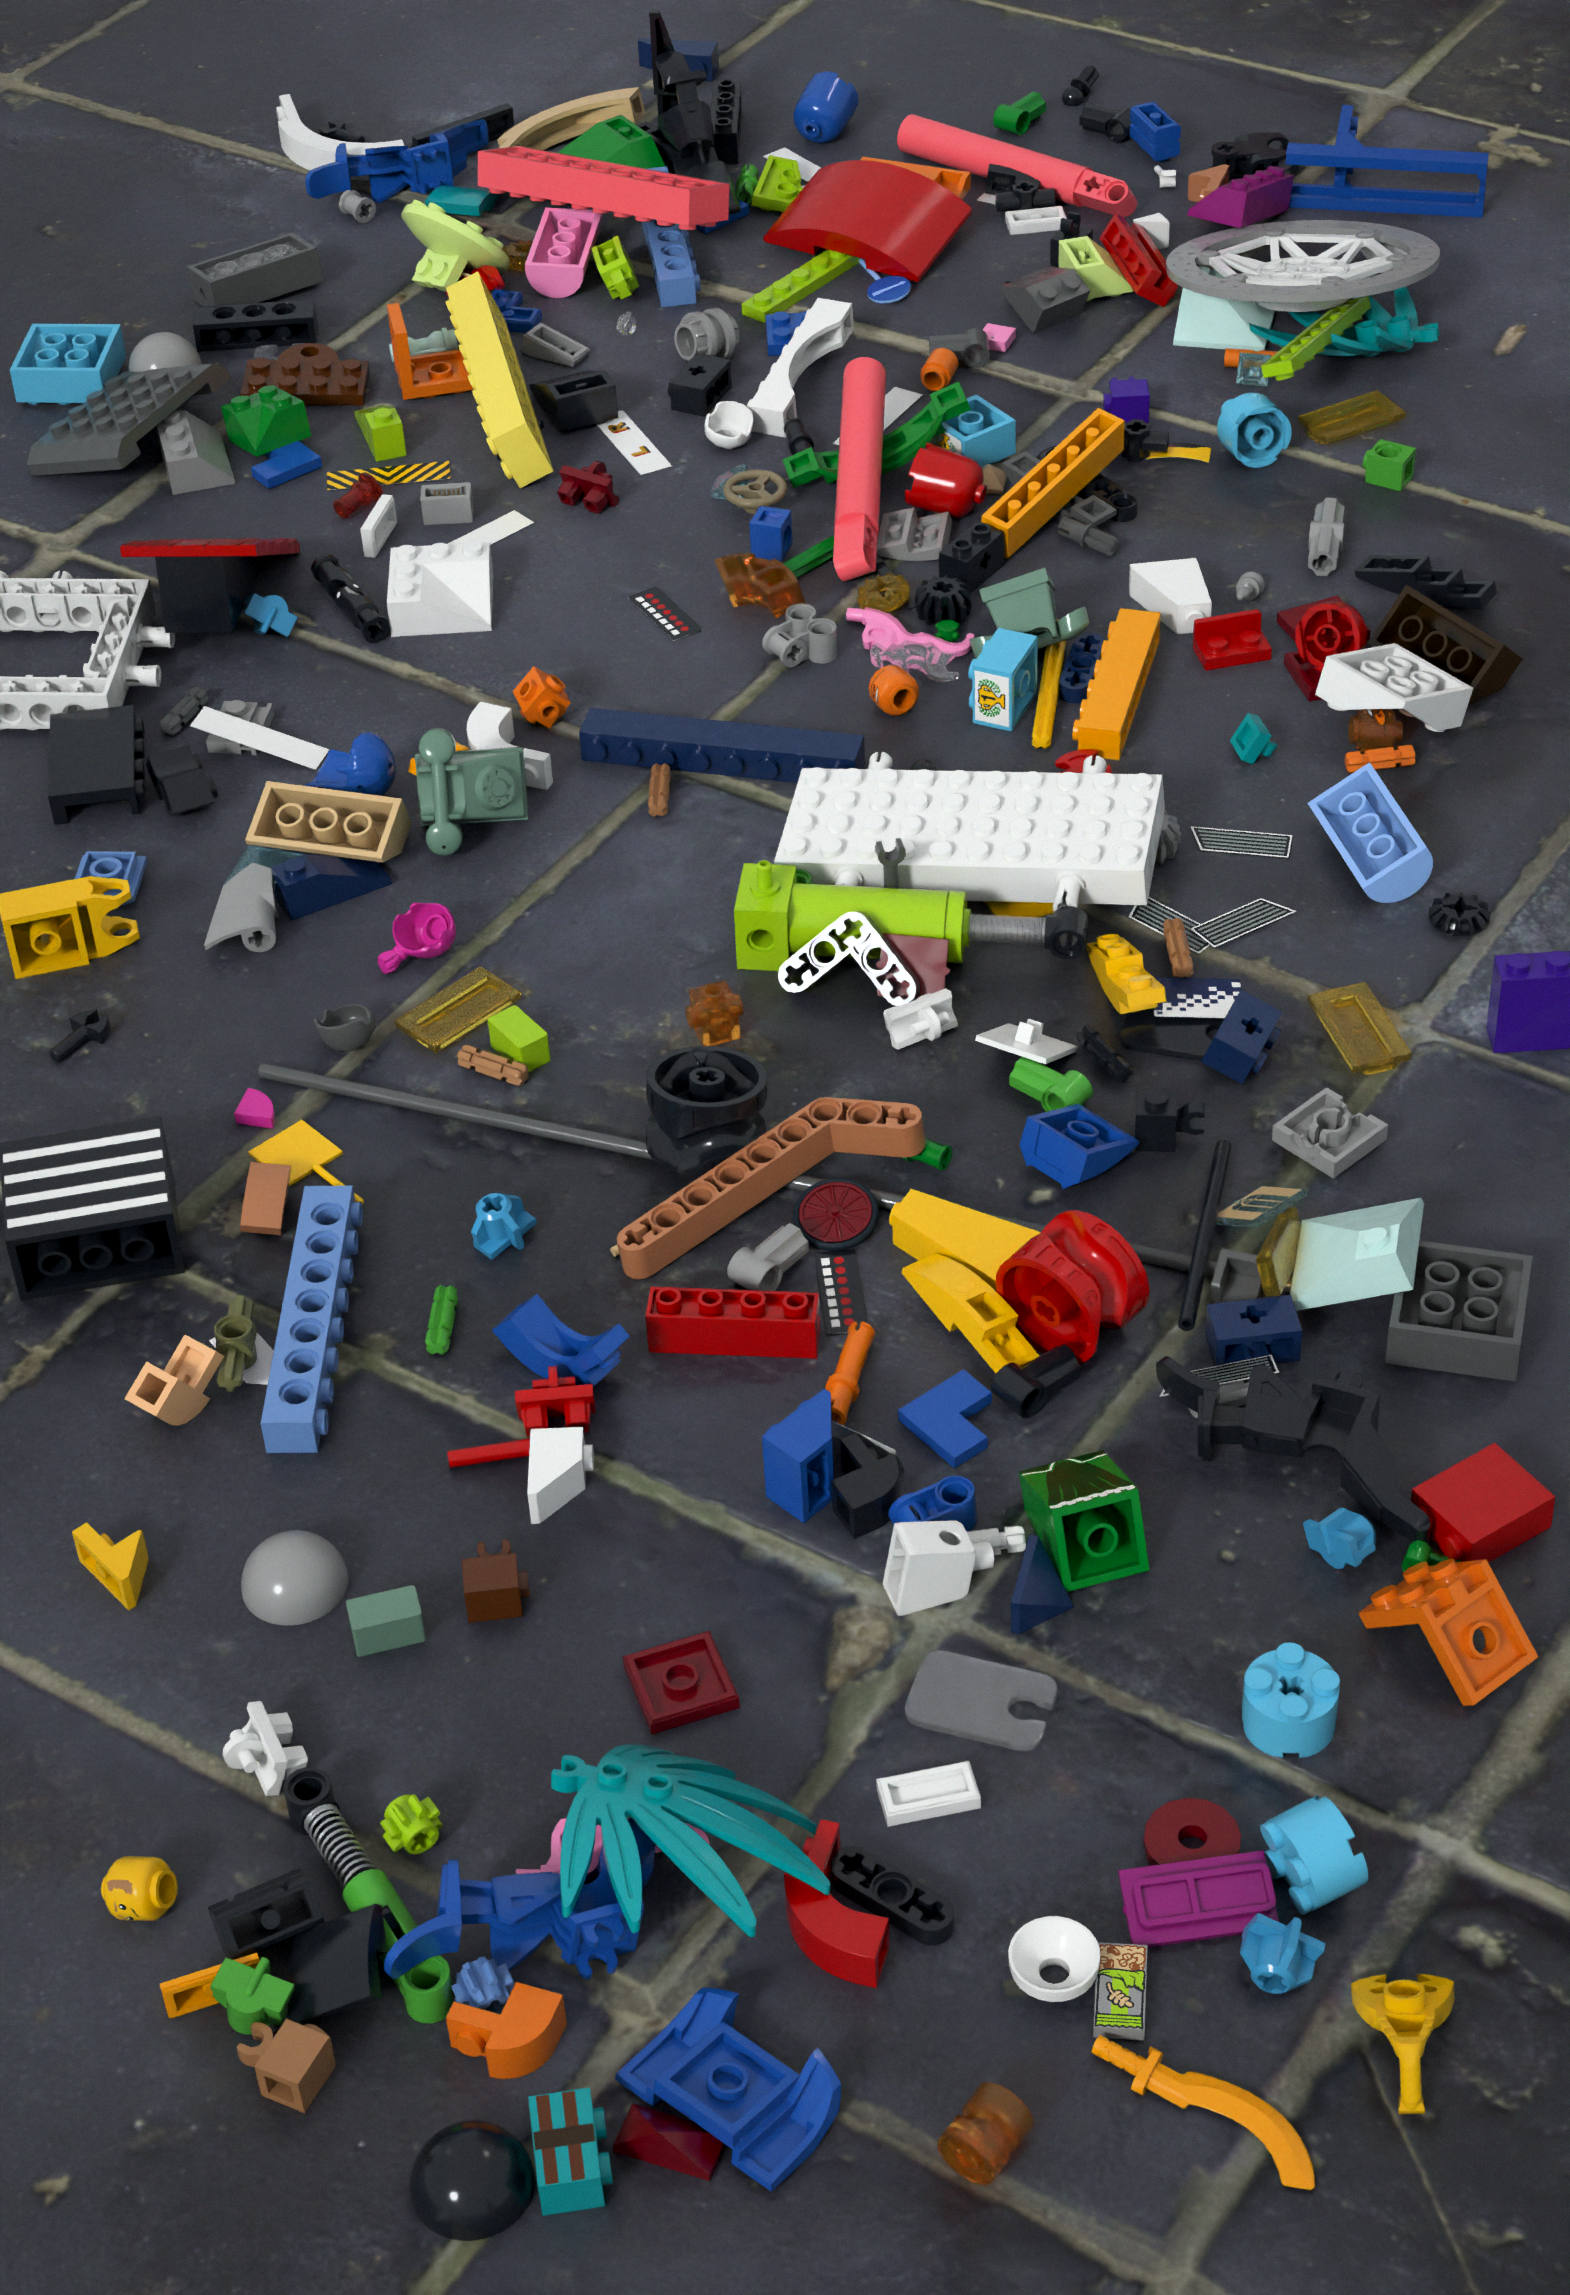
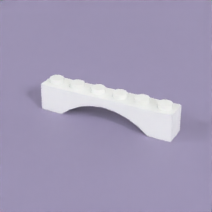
M817 298L812 308L807 310L805 319L799 327H796L792 339L788 345L786 344L783 347L781 356L776 363L772 364L770 373L765 381H761L756 395L747 404V407L753 413L754 423L752 432L786 438L787 435L784 432L785 423L790 419H797L793 387L802 372L815 360L844 346L854 330L852 303Z

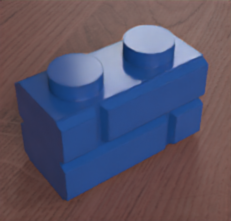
M1152 101L1130 108V121L1132 122L1130 124V137L1154 161L1165 162L1169 158L1177 157L1180 154V141L1178 139L1181 137V126L1157 103Z

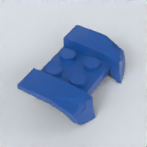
M701 1988L693 1995L679 2014L616 2073L615 2080L652 2107L662 2099L730 2147L732 2149L731 2163L772 2192L815 2151L839 2113L841 2082L819 2048L812 2052L800 2075L733 2029L739 1993L716 1988Z

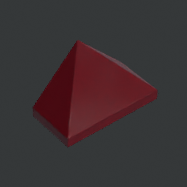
M632 2103L613 2144V2152L710 2181L726 2144L695 2122Z

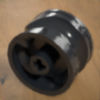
M718 1046L681 1048L658 1057L651 1063L646 1075V1097L652 1112L646 1123V1148L651 1158L659 1165L671 1171L691 1176H702L765 1134L766 1123L764 1118L758 1113L764 1107L767 1100L768 1075L764 1066L754 1057L744 1052Z

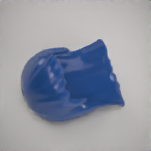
M370 732L361 733L353 740L350 753L334 749L329 750L325 762L318 770V774L312 782L304 786L383 796L395 780V757L384 740L378 735Z

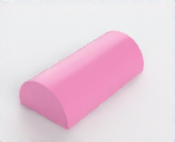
M545 207L525 263L526 277L537 292L551 298H564L574 294L580 288L592 255L591 248L595 246L602 225L603 214L584 209Z

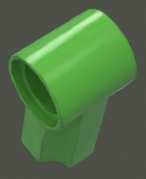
M1021 1057L1015 1062L1014 1069L1009 1075V1086L1041 1101V1105L1046 1112L1075 1104L1083 1105L1093 1095L1092 1086L1082 1073L1070 1070L1063 1075L1037 1061Z

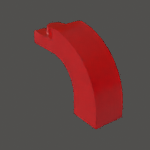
M821 1819L814 1838H806L802 1851L823 1872L830 1883L832 1880L831 1860L835 1853L841 1849L840 1824ZM784 1871L788 1925L792 1936L803 1953L813 1963L833 1976L852 1983L877 1988L890 1949L889 1918L847 1908L839 1903L831 1893L825 1895Z

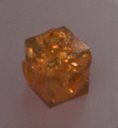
M726 980L689 989L690 1006L685 1007L686 1019L689 1027L695 1030L703 1046H713L740 1039L739 1016L744 1014L743 1004L739 994L732 993Z

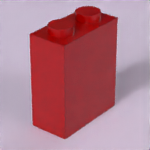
M1493 1443L1412 1488L1411 1502L1428 1515L1430 1519L1429 1538L1441 1549L1445 1556L1455 1561L1459 1559L1461 1562L1486 1559L1489 1563L1551 1527L1555 1496L1496 1443Z

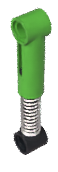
M305 1767L294 1771L285 1780L283 1787L292 1827L297 1832L308 1834L313 1840L318 1851L343 1888L342 1898L351 1913L373 1904L382 1905L387 1951L389 1952L396 1941L418 1927L417 1923L384 1871L376 1869L372 1865L371 1860L364 1853L363 1847H360L361 1845L357 1841L356 1836L349 1829V1825L342 1817L340 1807L334 1799L329 1775L324 1770L316 1767ZM387 1954L379 1956L383 1965ZM437 1955L424 1960L399 1978L393 1979L404 1997L408 2014L415 2021L433 2024L446 2018L455 2001V1994L452 1990L453 1983L448 1962L442 1956Z

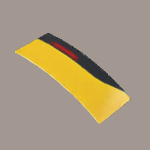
M1169 443L1167 453L1150 452L1146 460L1163 457H1181L1209 463L1211 448L1190 443Z

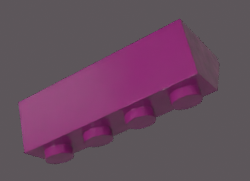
M1268 166L1267 170H1258L1253 175H1244L1242 179H1232L1231 183L1218 187L1188 210L1187 216L1237 228L1246 227L1289 209L1294 175L1284 173V168Z

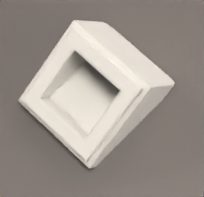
M1156 213L1133 219L1134 223L1145 229L1158 249L1169 247L1170 224L1163 215Z

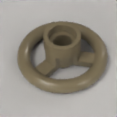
M760 469L739 472L731 476L723 487V494L730 503L744 508L746 512L755 514L760 506L769 507L778 503L787 493V483L783 477L775 472ZM757 479L755 482L748 483L747 485H737L746 480ZM769 481L775 483L778 487L777 491L772 495L765 490V486Z

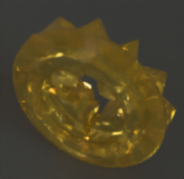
M520 240L517 243L510 242L509 246L502 248V251L510 260L508 268L518 271L525 270V263L533 243L532 240L527 242Z
M892 572L887 573L885 576L877 574V578L873 580L867 579L865 586L858 588L859 596L857 601L861 609L868 607L889 613L907 601L910 595V587L903 575L894 576ZM886 590L885 596L882 597L880 592Z

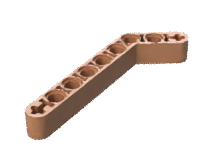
M832 1097L814 1100L624 1227L617 1236V1245L624 1273L632 1279H645L654 1275L833 1152L903 1158L918 1155L924 1150L926 1143L922 1112L917 1106L909 1103Z

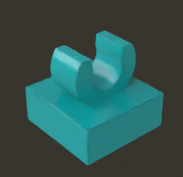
M1247 713L1230 739V743L1240 759L1250 764H1254L1260 754L1270 757L1278 746L1277 743L1269 741L1271 734L1261 718L1251 713Z

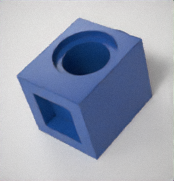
M760 506L749 523L751 557L762 558L766 561H783L793 545L791 510Z

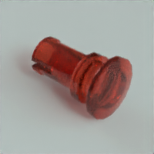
M363 472L359 475L358 481L352 484L351 490L334 501L333 508L341 518L346 519L362 505H369L373 500L378 501L383 494L382 488L371 474Z

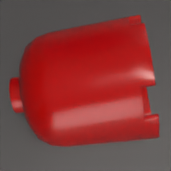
M927 442L926 449L920 448L910 468L908 476L913 477L914 480L912 490H905V502L907 505L937 514L949 511L951 518L967 516L977 504L981 505L985 499L987 486L983 485V470L974 459Z

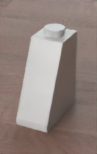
M1196 558L1130 564V596L1148 611L1161 613L1160 621L1176 634L1193 633L1194 621L1196 619L1211 617L1212 602Z

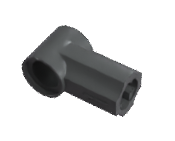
M972 328L964 334L929 336L930 354L937 348H946L956 355L958 363H965L973 368L982 367L989 360V339L986 332L982 329ZM974 346H979V347H981V348L976 349V350L970 349L971 347H974Z

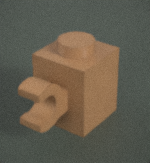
M289 2019L284 2021L274 2036L268 2025L261 2022H253L250 2026L253 2039L262 2043L255 2047L239 2043L236 2048L240 2061L247 2066L255 2068L261 2096L306 2113L336 2067L330 2036L315 2025H301Z

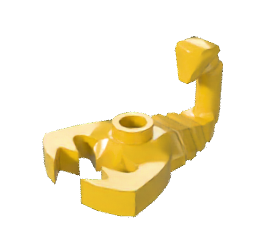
M1385 1974L1359 1979L1351 1983L1352 2003L1357 2013L1372 2028L1385 2034L1396 2056L1399 2058V2114H1425L1420 2058L1423 2056L1427 2039L1432 2030L1439 2027L1451 2013L1455 2000L1454 1981L1434 1975L1417 1974V1982L1412 1980H1395L1387 1984Z

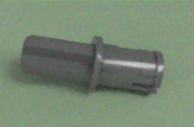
M1065 516L1059 523L1058 528L1066 530H1058L1059 536L1079 543L1083 549L1090 547L1112 556L1116 554L1117 549L1120 547L1117 537L1098 530V527L1093 523L1087 525L1069 516Z

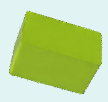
M513 1005L487 1019L491 1047L501 1056L509 1058L511 1064L512 1061L526 1064L528 1072L551 1061L547 1032L518 1006Z

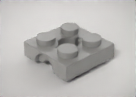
M1326 1087L1273 1125L1272 1141L1334 1179L1387 1140L1388 1124L1372 1114L1368 1117L1360 1112L1356 1115L1351 1114L1347 1105L1343 1102V1097Z

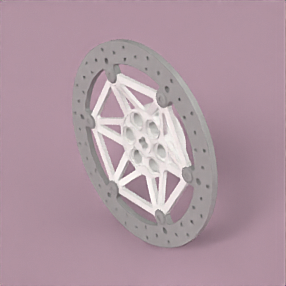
M1341 220L1272 222L1248 225L1243 228L1226 229L1183 243L1168 255L1166 272L1167 276L1174 283L1196 293L1224 299L1257 302L1260 306L1271 310L1309 312L1337 307L1344 304L1350 298L1380 294L1416 283L1428 277L1438 268L1440 264V248L1433 240L1422 234L1384 224ZM1294 242L1338 244L1315 257L1308 256ZM1380 243L1395 246L1408 255L1393 254ZM1264 245H1270L1271 261L1262 262L1236 254ZM1279 245L1292 257L1280 258ZM1362 247L1369 248L1379 256L1349 264ZM1346 252L1341 259H1334L1342 253ZM1197 265L1212 266L1224 278L1207 274L1199 269ZM1230 267H1232V268H1234V269H1236V270H1238V271H1240V272H1243V273L1237 274V273H1236L1234 270H1232ZM1389 269H1390V271H1388V272H1385V273H1382V274H1379V275L1372 276V275H1374V274H1377V273H1380V272H1383V271H1386V270H1389Z

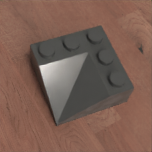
M1419 1240L1413 1290L1394 1294L1385 1363L1516 1382L1533 1256Z

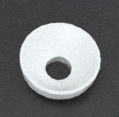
M1046 1916L1026 1923L1015 1933L1008 1950L1009 1967L1016 1984L1028 1995L1043 2001L1063 2002L1084 1994L1093 1985L1100 1966V1947L1091 1931L1081 1923L1070 1918ZM1057 1965L1066 1969L1069 1976L1061 1983L1052 1984L1044 1981L1040 1976V1972L1047 1966Z

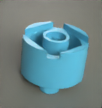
M1245 393L1224 402L1217 424V433L1222 445L1238 461L1252 468H1260L1272 464L1278 459L1276 456L1281 450H1286L1291 440L1292 429L1290 421L1267 396L1260 393Z
M1283 1643L1276 1650L1256 1658L1246 1670L1243 1683L1242 1721L1248 1740L1262 1752L1283 1758V1753H1299V1758H1303L1322 1751L1334 1737L1340 1691L1339 1675L1325 1660L1313 1653L1304 1651L1296 1643Z
M1316 1795L1260 1825L1262 1836L1269 1846V1850L1265 1851L1264 1854L1270 1873L1275 1879L1285 1878L1291 1887L1289 1888L1290 1898L1300 1914L1304 1915L1310 1911H1315L1368 1882V1868L1364 1855L1360 1852L1354 1856L1348 1841L1354 1838L1355 1835L1340 1810L1327 1797L1324 1796L1319 1799V1795Z

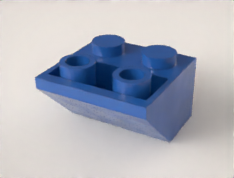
M824 1388L810 1400L803 1401L793 1413L780 1423L772 1425L762 1436L766 1497L802 1523L808 1521L832 1502L831 1481L834 1480L831 1393Z

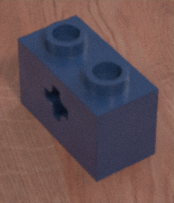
M1240 990L1201 1062L1243 1084L1250 1071L1258 1074L1269 1053L1263 1051L1262 1048L1265 1047L1271 1050L1280 1034L1281 1029L1275 1025L1282 1011Z
M1291 1295L1207 1304L1205 1335L1214 1366L1267 1355L1273 1356L1275 1364L1300 1361L1302 1328Z

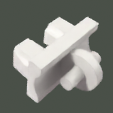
M946 988L932 994H925L901 1006L891 1007L884 1010L883 1013L886 1029L890 1033L892 1047L897 1050L927 1038L931 1041L941 1037L942 1032L958 1027L957 1019L952 1009V994Z
M262 1701L248 1702L247 1711L250 1719L241 1730L237 1729L230 1733V1740L223 1748V1758L228 1767L244 1769L246 1773L255 1771L265 1796L279 1795L283 1780H286L294 1771L305 1768L308 1757L303 1746L283 1748L281 1746L283 1744H290L293 1734L292 1722L287 1712L267 1714Z

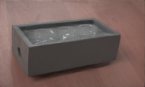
M294 233L187 266L193 298L203 307L259 303L323 282L317 248Z

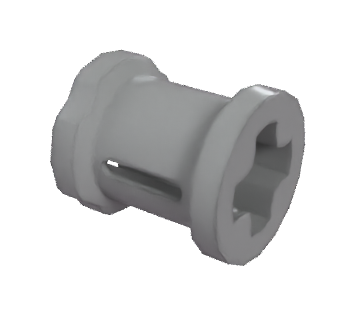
M346 190L340 196L339 209L346 215H353L356 221L364 224L371 221L374 217L376 205L372 199L362 198L356 190Z

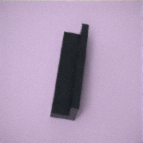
M506 103L412 136V143L405 146L412 148L430 143L429 136L433 133L481 119L487 122L488 142L499 139L505 132L514 127L513 107Z

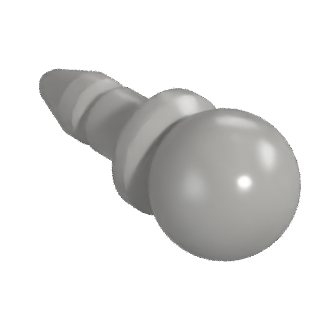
M1254 571L1244 573L1236 585L1237 599L1240 601L1253 600L1260 595L1265 588L1263 577Z

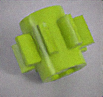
M415 1794L402 1795L394 1799L385 1810V1819L380 1822L386 1831L383 1837L393 1852H397L404 1847L408 1854H421L429 1850L438 1840V1830L443 1827V1824L438 1819L441 1812L429 1796L420 1802Z

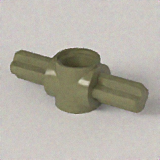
M237 1295L236 1300L229 1302L227 1316L218 1320L214 1326L215 1351L224 1356L219 1365L217 1384L219 1387H225L227 1392H234L237 1386L242 1385L244 1370L253 1366L257 1360L255 1345L257 1327L252 1321L254 1303L252 1300L245 1299L244 1295Z

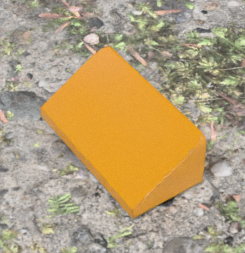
M256 1952L234 1961L255 1969L259 1963V1957ZM222 1964L159 1984L169 2019L219 2003L213 1997L211 1984Z

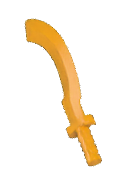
M1102 2035L1098 2036L1091 2053L1136 2076L1131 2090L1143 2096L1148 2089L1182 2109H1186L1188 2105H1195L1233 2119L1251 2131L1265 2145L1278 2169L1282 2185L1306 2190L1314 2189L1315 2175L1307 2148L1288 2120L1267 2102L1241 2087L1213 2076L1190 2071L1180 2074L1161 2064L1163 2052L1152 2046L1149 2047V2055L1145 2059L1127 2048H1122L1121 2045L1112 2040L1109 2041L1108 2038Z

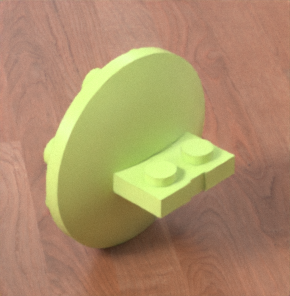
M413 200L412 204H407L401 213L403 221L415 237L428 248L423 258L418 262L416 272L412 278V281L419 286L432 289L434 287L447 292L446 287L458 282L464 269L474 270L482 265L494 266L499 274L506 273L510 260L502 251L504 245L495 238L483 236L481 234L483 229L470 221L464 224L446 215V211L434 203H429L427 206L418 200Z

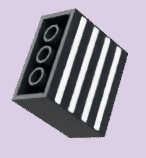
M161 1116L0 1143L5 1243L20 1301L185 1273L174 1174Z

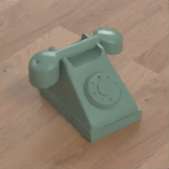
M1046 568L979 589L982 601L987 606L997 629L1003 628L1038 636V649L1073 639L1083 633L1090 625V619L1085 606L1057 621L1054 594L1056 589L1052 577ZM993 635L969 639L975 659L982 652L985 641L990 640Z
M443 728L430 729L422 736L418 748L420 753L415 754L420 826H430L426 832V843L433 853L440 856H448L460 848L463 843V832L458 824L529 819L524 747L455 751V738L449 731Z

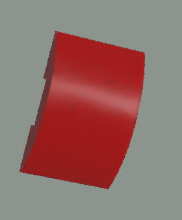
M843 161L818 169L764 235L763 240L770 244L815 255L820 248L863 258L865 259L866 269L892 276H901L908 280L919 282L972 214V208L945 187L911 170L876 161Z

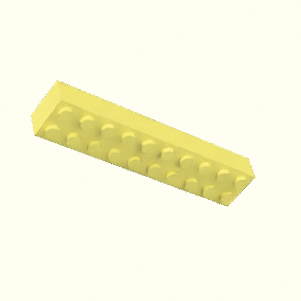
M477 271L446 287L449 300L445 301L451 313L450 319L456 329L454 333L460 343L458 346L464 357L463 363L469 373L467 377L474 389L472 393L479 405L477 410L483 420L481 422L483 429L488 436L486 438L487 443L494 456L499 455L502 462L500 464L506 477L509 480L514 478L519 488H522L554 470L505 318Z

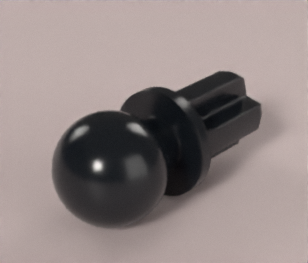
M1092 65L1085 67L1079 77L1071 81V86L1066 88L1062 94V102L1065 105L1078 106L1083 103L1084 96L1090 94L1092 85L1099 77L1096 67Z

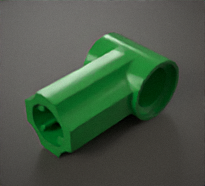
M1031 92L1012 105L1000 104L995 110L993 124L995 128L1021 136L1027 131L1030 122L1046 112V102L1042 99L1041 94Z

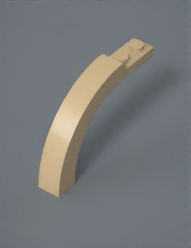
M626 88L598 93L544 110L505 132L497 139L499 148L521 146L545 150L557 143L582 135L595 124L619 115H623L634 124H637L646 114L640 88Z

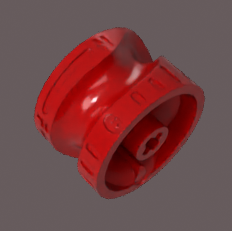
M1078 1210L1064 1211L1052 1219L1040 1234L1032 1237L1000 1265L996 1273L995 1282L997 1293L1019 1315L1015 1327L1035 1349L1045 1353L1055 1346L1060 1347L1065 1344L1074 1352L1079 1364L1086 1362L1096 1353L1100 1326L1110 1329H1123L1145 1308L1150 1293L1145 1268L1131 1245L1119 1232L1100 1218Z

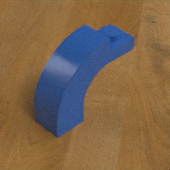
M538 1294L518 1305L492 1329L505 1347L534 1373L547 1379L549 1378L548 1366L557 1365L559 1377L575 1376L576 1385L593 1384V1387L621 1361L619 1356L622 1352L618 1347L630 1337L620 1323L597 1336L579 1334L562 1323Z

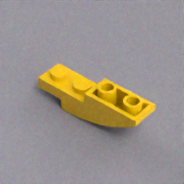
M1106 934L1097 937V942L1087 943V952L1100 984L1109 1001L1120 1014L1158 1007L1157 1003L1166 1002L1165 987L1144 969L1142 953L1125 938L1120 937L1118 934Z
M935 1253L902 1268V1275L948 1331L951 1332L959 1328L995 1373L1011 1362L1017 1363L1022 1367L1040 1356L1015 1327L1019 1315L989 1284L964 1265L949 1257Z

